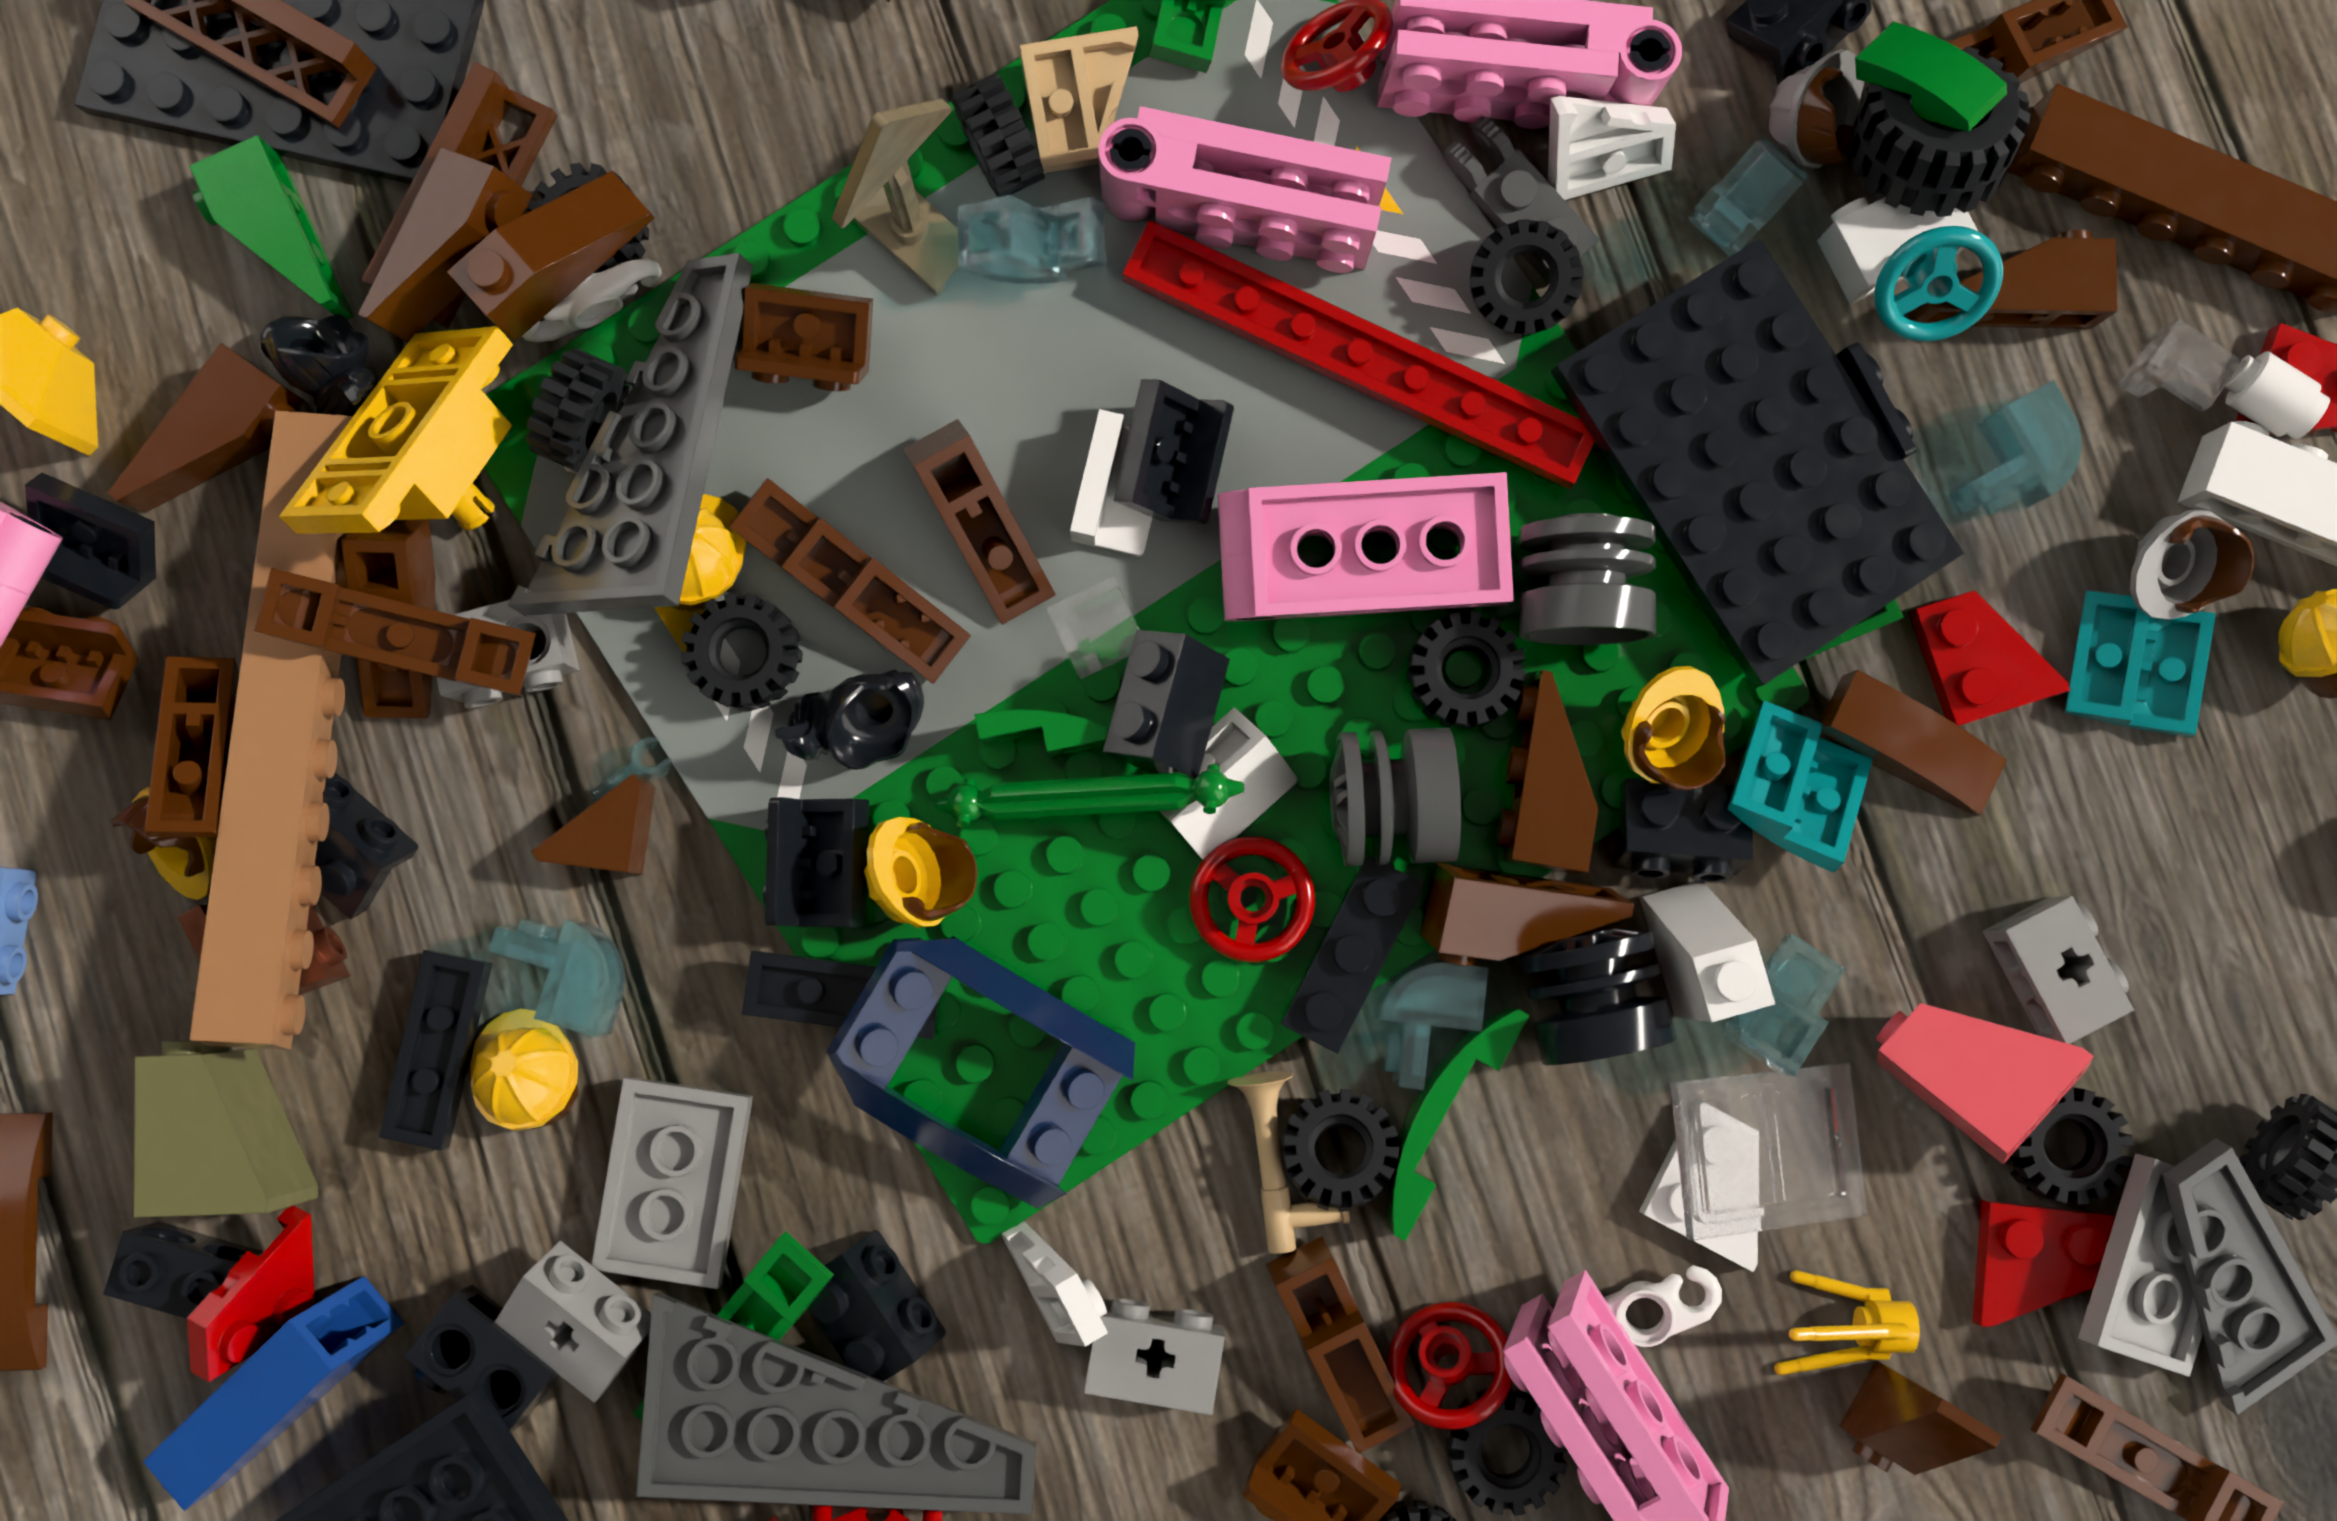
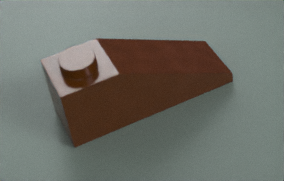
M441 147L358 315L408 343L414 334L419 333L463 291L447 271L494 229L522 216L533 195L496 167Z
M611 171L494 229L451 267L447 273L481 311L516 342L655 217L616 174Z
M2087 230L2064 231L2055 234L2051 239L2003 261V281L1998 296L1985 315L1971 327L2094 328L2117 312L2116 238H2092V233ZM1983 271L1961 281V284L1978 292L1983 279ZM1947 301L1940 304L1927 302L1914 309L1909 314V319L1921 323L1938 322L1957 314L1962 309Z
M220 343L107 494L116 501L147 513L268 450L271 446L275 410L297 412L305 400L252 362Z
M958 419L903 448L1002 625L1056 595L971 436Z
M429 519L394 520L379 533H348L341 539L347 589L434 610L436 576ZM357 658L364 717L428 718L431 714L432 676Z
M166 656L144 830L147 837L217 838L239 681V670L235 658Z
M1435 862L1420 935L1438 951L1440 959L1453 964L1473 966L1476 964L1477 958L1500 961L1554 943L1556 940L1566 939L1631 917L1634 903L1608 887Z
M1877 1360L1839 1424V1427L1858 1440L1852 1451L1887 1473L1894 1462L1910 1473L1917 1475L1992 1450L1998 1446L2003 1437L1951 1403Z

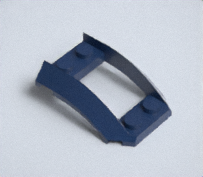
M952 935L950 939L922 940L921 938L893 939L826 1053L856 1107L942 1159L1038 1209L1067 1194L1059 1186L1067 1169L1122 1076L1133 1081L1135 1042L1022 978ZM952 977L1063 1042L999 1150L955 1127L887 1086Z

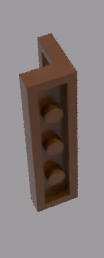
M124 0L123 2L132 11L338 129L377 69V66L355 42L282 0H187L186 5L163 11L151 5L152 0ZM227 10L235 13L239 29L238 35L218 40H212L208 37L204 16ZM191 20L193 28L184 24L183 22ZM250 23L261 29L251 31ZM277 40L287 43L292 64L270 70L260 67L255 46ZM243 49L245 58L238 55L234 51ZM301 52L310 56L313 59L303 61ZM334 70L346 78L327 106L312 97L307 76ZM295 79L297 88L285 81Z
M474 62L370 262L362 281L369 287L372 286L441 147L486 164L499 161L502 173L522 186L557 118L554 110L509 89L497 72ZM509 106L534 118L524 138L506 144L502 143L498 127ZM492 141L494 148L487 150ZM515 156L510 165L508 158ZM464 290L432 321L449 329L466 296Z

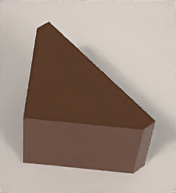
M632 773L531 851L538 862L643 875L655 787L648 778Z

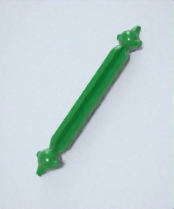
M1216 764L1208 765L1207 770L1201 772L1195 779L1176 772L997 783L983 791L976 787L975 780L965 779L963 785L954 788L950 795L936 800L935 808L951 813L957 819V826L962 828L968 827L969 823L979 818L982 813L1000 820L1180 810L1195 801L1203 806L1204 813L1214 814L1216 813V808L1225 804L1230 797L1244 792V783L1227 778L1225 774L1220 772V766Z

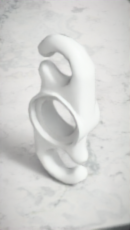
M650 259L631 260L605 271L591 274L546 314L544 321L537 322L522 337L526 341L534 343L553 341L580 329L598 325L622 309L623 299L636 294L638 290L637 281L640 280L643 286L652 287L661 277L662 270L660 265Z
M1694 1265L1687 1268V1279L1699 1283L1705 1290V1299L1698 1306H1687L1680 1300L1679 1290L1683 1279L1679 1274H1671L1658 1283L1636 1281L1604 1298L1618 1322L1622 1324L1630 1336L1632 1343L1641 1347H1652L1664 1342L1670 1336L1711 1319L1722 1302V1288L1717 1278L1707 1269ZM1639 1298H1649L1660 1304L1663 1309V1316L1655 1327L1639 1329L1631 1325L1626 1318L1628 1306Z

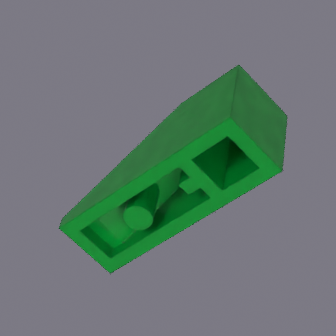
M256 135L189 165L199 189L192 193L194 201L210 225L219 224L332 314H341L347 320L354 317L281 155Z

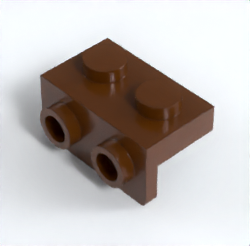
M750 283L745 287L742 350L735 355L734 369L752 372L753 380L764 383L789 382L790 376L813 379V386L821 390H850L851 384H859L869 372L873 298Z
M26 607L22 609L0 648V704L111 720L139 658L121 628L110 620L98 616H88L84 619L52 614L38 607Z
M1296 1408L1255 1457L1242 1490V1495L1254 1504L1261 1514L1276 1521H1379L1397 1501L1402 1484Z

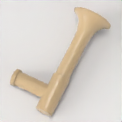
M1286 1071L1252 1073L1230 1079L1227 1082L1228 1085L1237 1087L1244 1094L1251 1108L1262 1181L1260 1191L1268 1252L1272 1254H1282L1296 1250L1295 1228L1337 1222L1346 1224L1350 1222L1349 1211L1339 1212V1208L1329 1207L1327 1211L1318 1208V1203L1314 1201L1291 1205L1289 1186L1285 1180L1277 1111L1280 1089L1286 1080L1293 1077V1073Z

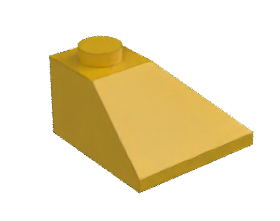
M18 307L0 314V405L27 428L91 456L98 448L94 363L74 347L81 338L68 326L50 314H47L42 321Z

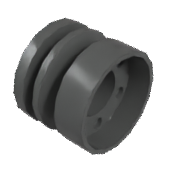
M1601 513L1570 514L1523 525L1519 530V546L1525 551L1536 554L1523 557L1519 561V571L1529 577L1547 580L1548 586L1523 592L1519 596V637L1525 641L1554 645H1609L1638 642L1654 637L1656 635V593L1651 589L1626 584V579L1650 573L1656 568V559L1651 554L1639 552V550L1650 548L1655 544V526L1651 522L1636 518L1617 517Z
M1450 728L1407 729L1402 739L1400 759H1390L1382 731H1371L1369 733L1367 760H1361L1356 732H1340L1338 734L1336 755L1330 769V809L1333 832H1336L1341 846L1344 866L1363 865L1365 837H1371L1376 865L1389 864L1393 837L1396 835H1404L1405 846L1411 863L1457 861L1461 835V798L1457 752Z

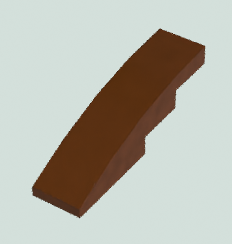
M2033 0L2001 13L1988 26L1948 43H1953L1954 46L1961 50H1965L1966 46L1980 50L1978 55L1986 59L1994 57L2003 63L2001 70L2004 73L2013 72L2020 82L2023 83L2121 33L2128 26L2114 0Z
M769 478L763 481L728 526L759 552L932 684L936 682L971 637V634L875 558L863 552Z

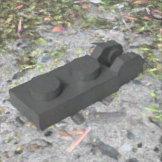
M1482 116L1471 125L1472 128L1470 129L1477 143L1498 165V168L1488 177L1481 163L1460 143L1455 141L1443 151L1444 160H1446L1447 165L1450 166L1451 170L1456 173V176L1471 191L1469 197L1497 228L1523 219L1541 220L1551 223L1550 225L1559 230L1561 229L1568 235L1574 246L1576 245L1580 258L1600 241L1519 149L1514 151L1510 139L1488 117ZM1521 253L1541 277L1550 284L1551 272L1546 261L1535 253Z

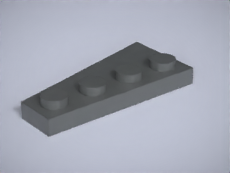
M2215 1138L2163 1174V1179L2222 1405L2238 1415L2337 1346V1334L2233 1148Z

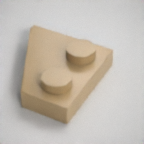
M1137 26L1020 45V57L1037 152L1040 157L1039 160L1044 169L1043 173L1099 164V141L1103 132L1114 122L1138 41Z

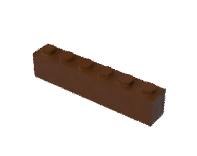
M2058 83L2032 108L2029 126L2007 171L2023 178L2027 186L2040 192H2057L2080 202V206L2093 215L2116 217L2137 226L2138 232L2147 238L2159 241L2170 240L2194 250V255L2204 262L2215 265L2227 264L2250 274L2251 279L2258 285L2271 289H2286L2307 298L2309 305L2317 310L2337 313V201Z

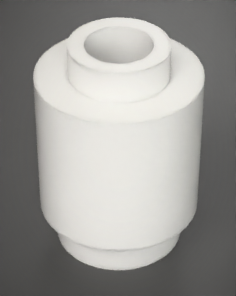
M2269 351L2263 352L2256 358L2250 355L2245 356L2231 370L2224 382V387L2229 390L2225 403L2278 437L2287 434L2294 440L2302 438L2318 423L2330 403V398L2320 392V383Z

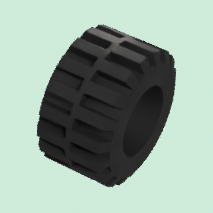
M1966 46L1965 50H1962L1991 69L2007 83V95L1969 132L1921 119L1912 109L1910 94L1870 83L1853 127L1852 138L1849 143V156L1855 158L1852 167L1856 176L1867 177L1864 187L1873 195L1882 193L1886 196L1884 203L1896 209L1899 204L1911 208L1910 214L1924 216L1925 211H1934L1937 217L1951 216L1954 208L1966 213L1976 209L1979 200L1987 202L1995 194L1997 187L2001 185L2029 126L2031 115L2026 112L2030 104L2027 93L2017 90L2021 83L2013 72L2004 73L2001 70L2002 62L1994 57L1986 59L1979 56L1980 50Z

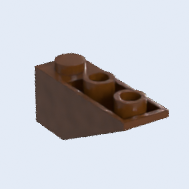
M1541 670L1532 677L1531 685L1522 684L1520 688L1521 693L1517 699L1515 720L1523 722L1524 729L1521 747L1512 746L1509 753L1505 782L1514 785L1511 810L1501 809L1497 823L1495 844L1496 846L1504 847L1502 862L1576 875L1588 873L1598 806L1552 671Z

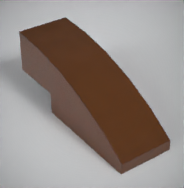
M1859 670L1841 677L1820 721L1823 724L1820 734L1873 759L1871 765L1975 816H1981L2007 761L1988 745L1957 724L1893 687Z
M1323 1236L1267 1263L1266 1266L1274 1285L1355 1450L1361 1453L1415 1426L1410 1414L1401 1407L1394 1396L1395 1383Z

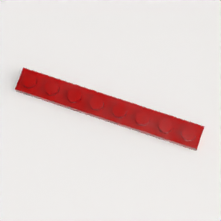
M1151 220L1148 221L1122 273L1123 282L1569 490L1575 484L1595 442L1581 419Z

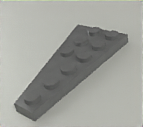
M740 253L687 261L655 323L660 336L646 362L635 361L625 381L632 386V389L619 414L613 411H609L564 496L570 505L566 516L555 536L544 535L534 554L542 559V562L528 588L517 586L508 604L509 607L527 616L679 605L743 315L745 287L750 283L753 266Z
M660 1292L653 1294L636 1497L1032 1515L1037 1442Z

